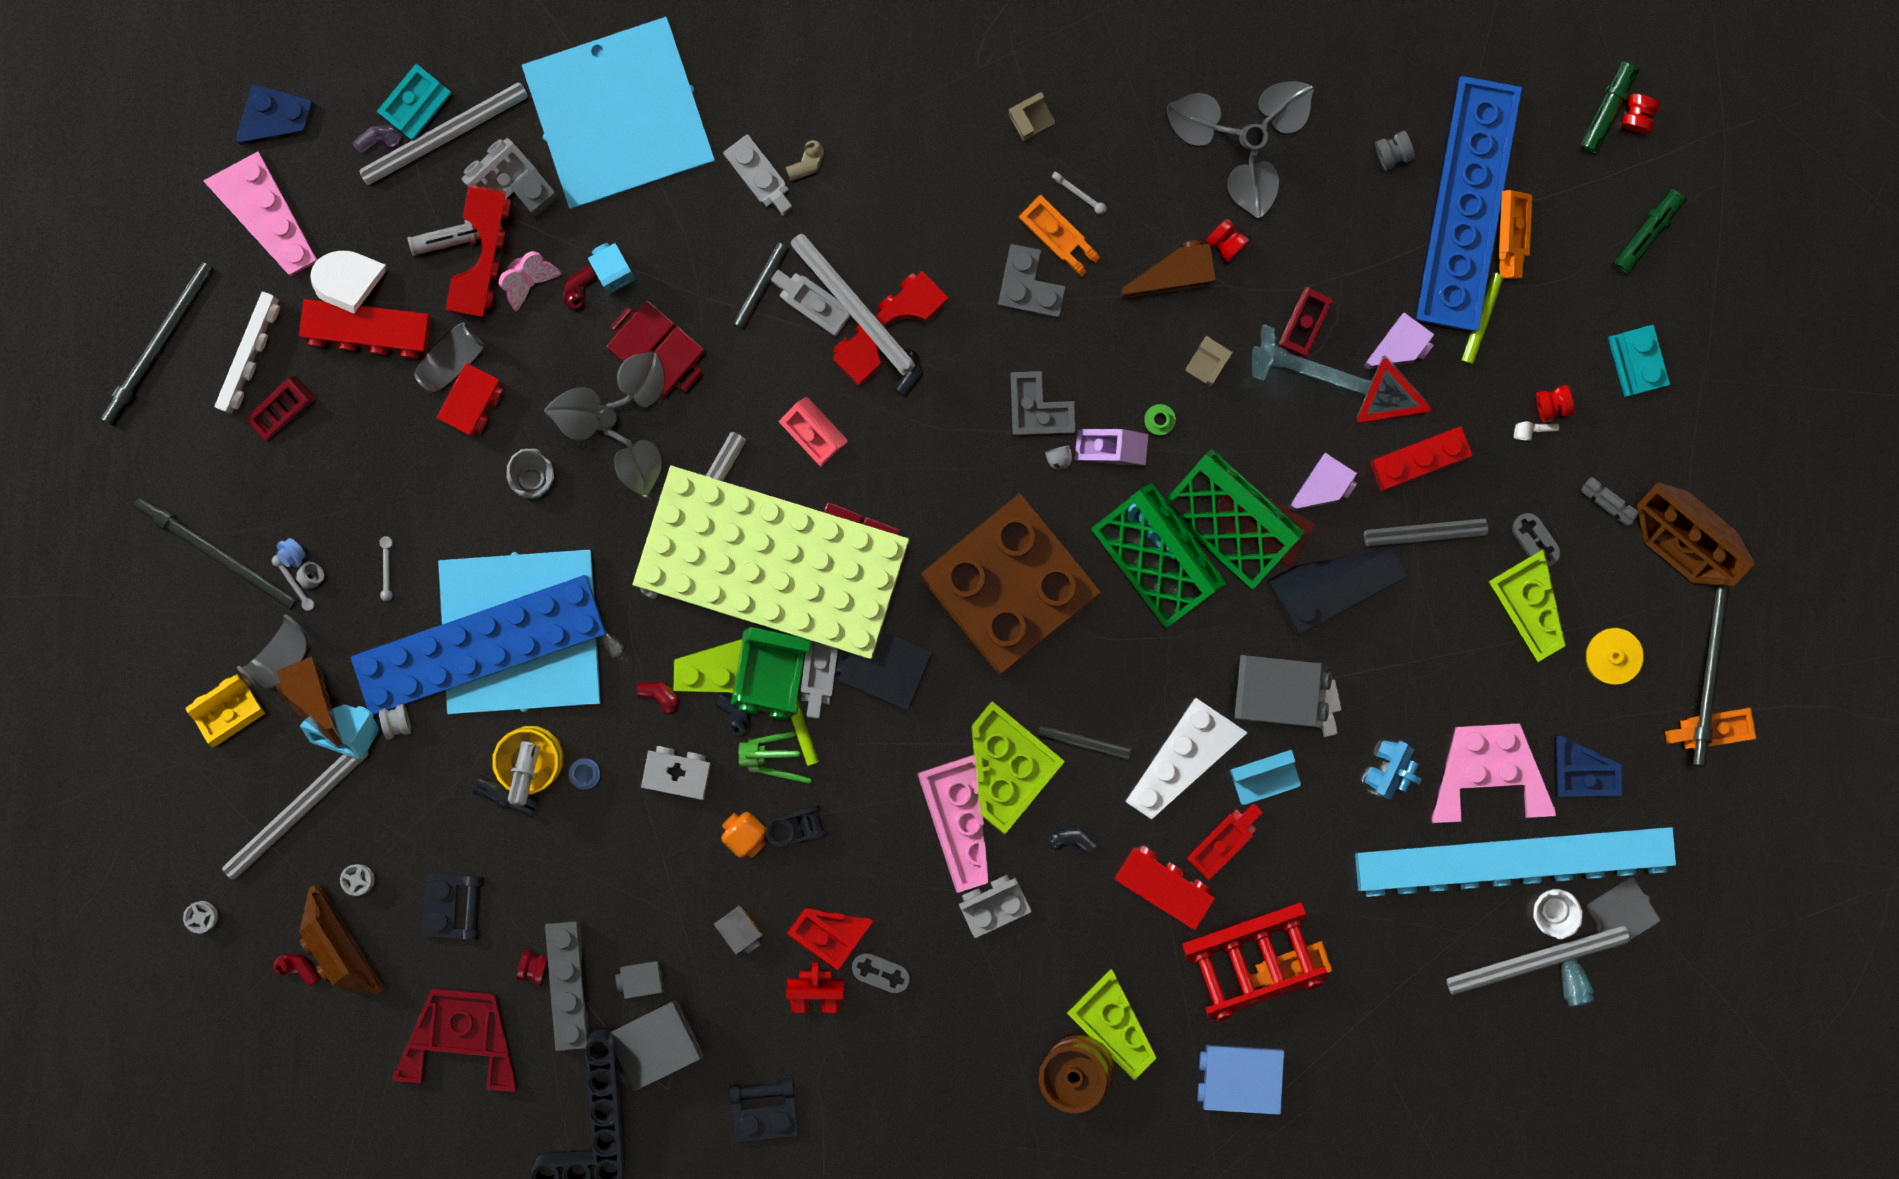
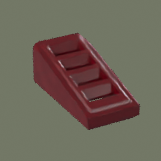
M296 376L289 377L245 419L261 438L267 442L315 400V397ZM288 390H291L300 401L297 402ZM280 397L292 408L290 411L278 400ZM271 405L282 416L280 420L269 409ZM262 413L273 425L271 429L259 417Z

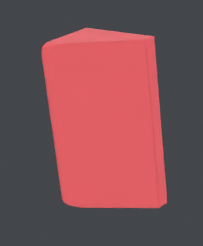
M808 397L798 401L779 421L820 467L848 443L845 436Z

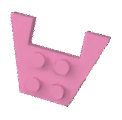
M1520 724L1455 728L1443 780L1438 792V799L1432 815V823L1461 821L1460 788L1523 785L1526 818L1556 816L1555 809Z

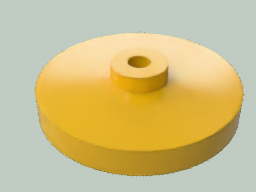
M1619 628L1606 629L1599 632L1590 641L1586 650V662L1592 675L1599 681L1611 685L1623 684L1633 679L1640 671L1643 663V650L1640 642L1632 633Z

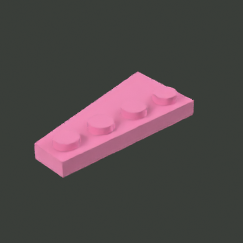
M259 152L204 180L207 186L290 276L315 264L317 259Z
M974 755L918 773L956 892L959 893L988 883L986 848L983 836L984 822L979 810Z

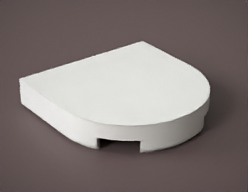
M351 251L331 252L322 256L313 265L311 283L316 291V295L320 299L355 313L386 272L385 264Z

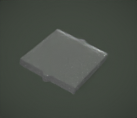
M1632 876L1586 905V908L1597 923L1596 929L1598 931L1604 932L1625 926L1629 932L1630 940L1660 921L1648 902L1650 897L1643 894ZM1618 945V946H1615V947H1612V948H1613V950H1615L1616 948L1620 947L1621 945Z

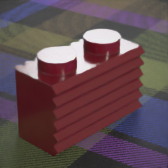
M1305 287L1277 348L1300 359L1307 358L1333 303L1332 299Z

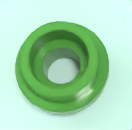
M1157 404L1148 409L1144 422L1149 432L1162 436L1172 431L1175 426L1176 417L1170 407ZM1157 414H1163L1166 417V423L1157 425L1154 417Z

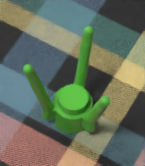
M796 731L762 738H749V742H740L739 767H748L749 773H763L806 784L812 782L811 778L760 766V764L766 763V758L799 757V751H766V746H760L796 737Z

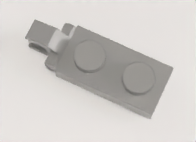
M748 134L723 152V155L760 203L763 202L766 207L773 203L782 216L792 209V205L783 195L789 191L784 180Z
M777 270L771 278V282L783 290L780 297L785 300V303L835 337H837L851 317L849 312L835 297L803 275L799 276L795 273L792 278H789Z
M811 641L809 652L805 655L800 692L802 693L801 701H808L806 717L820 719L822 703L830 704V697L833 694L839 649Z

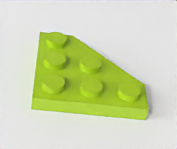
M992 701L971 726L979 810L983 818L1000 832L1006 834L1065 761Z

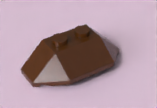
M1657 482L1637 504L1644 543L1692 583L1725 584L1726 586L1734 587L1754 566L1755 562L1738 532L1689 491Z
M313 885L310 887L299 930L303 938L299 941L307 955L311 956L313 954L319 965L316 969L325 983L330 981L333 986L373 995L386 991L321 886Z

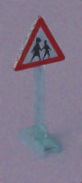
M1263 325L1261 328L1260 348L1254 346L1252 350V377L1264 381L1272 365L1278 368L1286 367L1363 393L1365 398L1357 414V422L1359 423L1431 411V405L1385 355L1382 356L1373 379L1369 381L1288 354L1287 350L1275 347V328Z

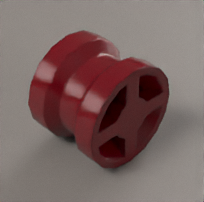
M524 950L516 980L524 981L528 979L532 980L535 985L541 986L548 967V956L544 954L536 956L531 951Z

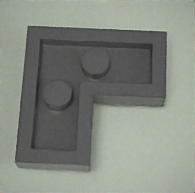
M1010 244L998 306L1059 318L1065 286L1035 280L1041 250Z
M1042 371L1011 372L1013 436L1075 434L1074 401L1043 402Z

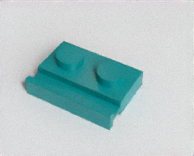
M415 64L377 110V113L409 139L414 140L452 95V92L419 65Z
M1654 325L1608 337L1624 397L1670 385Z

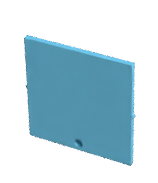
M667 17L522 64L544 131L543 140L548 143L570 210L715 162L692 94L694 87L689 85Z
M591 550L522 555L513 552L508 556L438 560L442 624L582 575H587L594 595ZM597 638L446 690L447 714L517 709L526 712L531 708L601 704Z

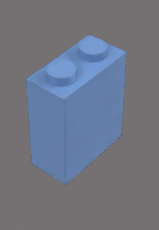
M1206 1045V1052H1200L1199 1070L1205 1071L1204 1083L1198 1084L1197 1101L1203 1102L1204 1110L1280 1114L1284 1051L1282 1049Z

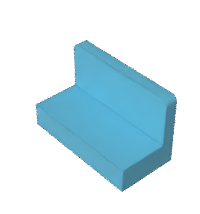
M1292 750L1230 770L1242 805L1297 788L1301 785L1294 765L1295 759Z

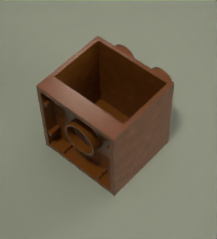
M1020 493L921 573L923 583L1000 677L1098 599L1101 593Z

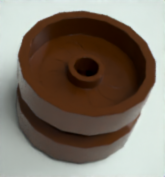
M1073 1035L1065 1037L1054 1045L1040 1066L1038 1081L1043 1096L1052 1106L1062 1112L1076 1114L1089 1111L1101 1101L1113 1081L1115 1067L1112 1056L1103 1043L1090 1036Z

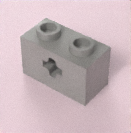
M661 746L656 747V752L648 750L641 788L705 800L712 765L710 762H705L706 755L687 752V757L684 758L674 756L675 749ZM677 763H680L681 769L686 771L685 777L679 776L678 781H674V775L668 774L669 768H675Z

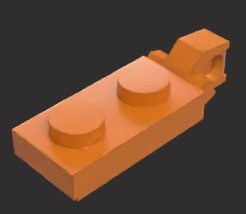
M1513 190L1502 191L1499 246L1501 278H1522L1525 257L1530 256L1531 194Z
M1751 708L1712 715L1711 729L1714 732L1712 743H1709L1708 747L1757 739ZM1699 716L1680 721L1681 729L1665 732L1667 744L1684 742L1685 749H1695L1696 742L1693 741L1694 729L1699 724Z
M1320 941L1308 945L1307 949L1315 970L1326 966L1327 972H1331L1332 968L1323 942ZM1295 950L1277 956L1285 980L1303 974ZM1265 960L1255 965L1257 973L1250 975L1254 987L1262 985L1264 988L1273 985Z

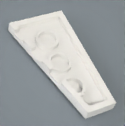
M1195 698L1125 802L1150 819H1153L1243 738L1247 732Z

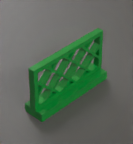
M1213 449L1205 454L1165 500L1193 537L1252 590L1305 533ZM1200 470L1210 478L1211 490L1195 491L1194 477ZM1189 484V491H1182ZM1216 485H1218L1222 490H1216ZM1212 495L1213 512H1196L1195 496ZM1217 495H1229L1234 500V511L1218 512ZM1178 496H1190L1191 513H1179L1171 503ZM1239 505L1246 511H1240ZM1235 516L1236 533H1219L1218 517ZM1240 516H1252L1256 519L1258 532L1241 533ZM1213 517L1214 534H1203L1198 530L1197 518ZM1186 518H1191L1192 523L1189 522ZM1263 527L1266 528L1269 532H1263ZM1258 537L1259 554H1243L1242 538ZM1263 537H1276L1284 547L1278 553H1265ZM1220 538H1236L1238 554L1226 555L1221 550ZM1271 558H1273V559L1265 566V559H1271ZM1243 559H1260L1261 572L1255 579L1244 571Z
M1152 483L1139 490L1125 503L1091 528L1165 629L1226 584V581ZM1134 503L1142 513V523L1128 521V508ZM1109 523L1121 525L1120 539H1110L1103 527ZM1127 527L1141 529L1140 544L1126 542ZM1147 531L1156 532L1161 538L1160 548L1146 546ZM1125 548L1139 550L1138 565L1128 563L1125 559ZM1146 552L1160 555L1159 570L1145 567ZM1166 556L1177 559L1180 563L1179 573L1165 571ZM1144 573L1158 576L1157 590L1148 589L1143 583ZM1164 577L1179 580L1177 594L1163 592ZM1185 581L1195 583L1202 594L1197 598L1184 596ZM1163 598L1177 601L1176 614L1170 618L1162 608ZM1183 602L1189 603L1183 608Z

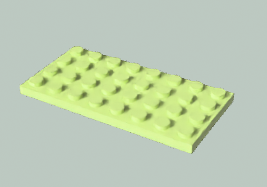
M670 465L632 585L872 659L909 544V538Z

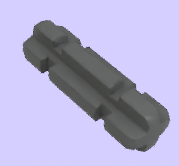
M1589 478L1581 489L1582 493L1590 499L1594 497L1595 503L1611 515L1619 516L1618 520L1626 526L1631 525L1638 516V511L1630 505L1625 506L1624 500L1608 488H1601V483L1596 479Z

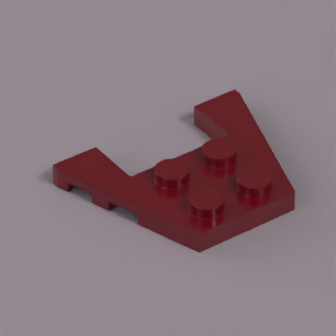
M431 989L411 1038L402 1054L400 1063L394 1072L392 1081L422 1083L425 1051L428 1050L489 1056L487 1089L515 1092L517 1086L496 994Z

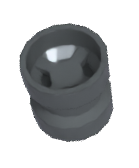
M1406 131L1395 134L1393 139H1381L1375 142L1379 160L1385 171L1395 168L1396 164L1401 161L1408 163L1415 160L1414 149Z

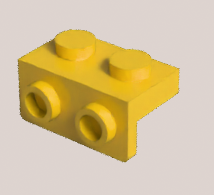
M238 674L225 679L218 687L206 695L196 698L191 705L186 707L187 713L195 720L205 740L212 748L265 714L250 686Z

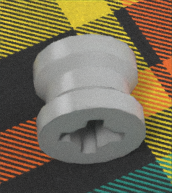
M404 704L397 705L394 710L390 711L387 709L379 710L380 723L386 740L393 739L395 735L401 733L403 735L412 734L410 719Z
M361 864L348 866L343 870L340 877L342 889L349 895L354 896L364 895L371 891L375 881L374 873L371 869Z
M207 901L192 903L186 908L183 916L184 925L187 929L199 934L211 930L218 919L216 908Z

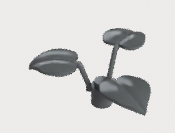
M1297 81L1281 82L1268 87L1262 93L1258 102L1259 110L1267 118L1264 119L1261 125H1247L1242 130L1217 125L1221 118L1220 106L1212 96L1204 93L1190 94L1169 103L1167 114L1175 133L1183 141L1191 145H1207L1213 138L1214 130L1239 136L1241 145L1251 150L1249 165H1239L1233 169L1228 178V192L1237 205L1254 217L1260 218L1272 206L1279 187L1278 173L1271 163L1263 161L1255 164L1258 149L1263 147L1268 139L1267 126L1271 122L1273 128L1280 133H1293L1300 130L1308 120L1314 88L1309 84Z
M653 351L630 356L619 367L617 382L620 390L628 394L625 398L613 403L609 402L607 405H600L597 393L586 387H577L556 397L544 410L559 429L571 439L584 440L592 436L596 430H603L605 435H610L624 443L627 448L620 449L614 456L615 471L626 487L640 495L650 493L659 476L662 465L660 452L653 443L647 440H638L632 445L629 439L614 432L612 427L617 419L614 412L615 408L629 403L632 399H634L637 405L647 407L660 397L664 387V370L659 357Z

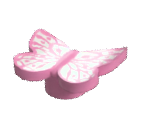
M531 251L526 253L523 258H517L509 264L507 270L499 278V285L503 290L507 291L506 296L510 306L514 311H518L534 283L554 279L560 276L561 272L553 264L543 261V257L538 252Z

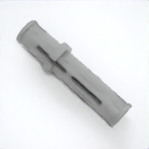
M464 220L465 224L407 238L411 254L415 256L470 242L471 245L476 244V240L481 239L478 232L458 236V233L476 229L469 221ZM453 235V238L426 244V241Z

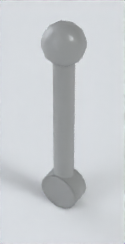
M1053 173L1052 179L1094 207L1097 214L1102 215L1106 212L1107 207L1104 203H1097L1065 180L1059 173Z
M384 536L379 542L383 548V591L380 597L383 601L387 602L393 596L389 588V548L392 547L393 542L391 538Z
M275 555L272 558V564L279 567L302 600V608L307 611L312 610L315 606L314 601L307 598L286 566Z

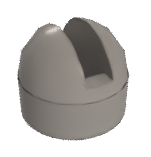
M1069 445L1045 452L1049 465L1055 470L1068 468L1072 461Z
M314 562L304 563L296 574L297 582L301 584L302 588L308 590L317 587L324 579L322 568ZM311 574L313 576V579H310L307 576Z

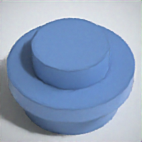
M288 538L286 541H280L277 544V556L285 566L290 567L292 565L298 568L302 565V560L306 555L296 541Z
M578 759L569 769V779L578 789H591L600 779V769L591 759Z

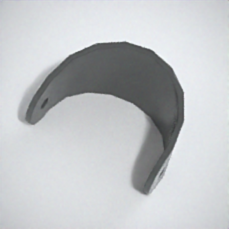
M462 322L446 333L431 348L418 365L414 373L415 379L426 391L434 394L452 382L461 373L465 363L471 364L482 352L485 344Z
M286 614L283 616V624L264 650L243 668L240 666L236 668L263 691L276 689V684L280 683L277 670L304 660L308 651L309 640L306 632Z

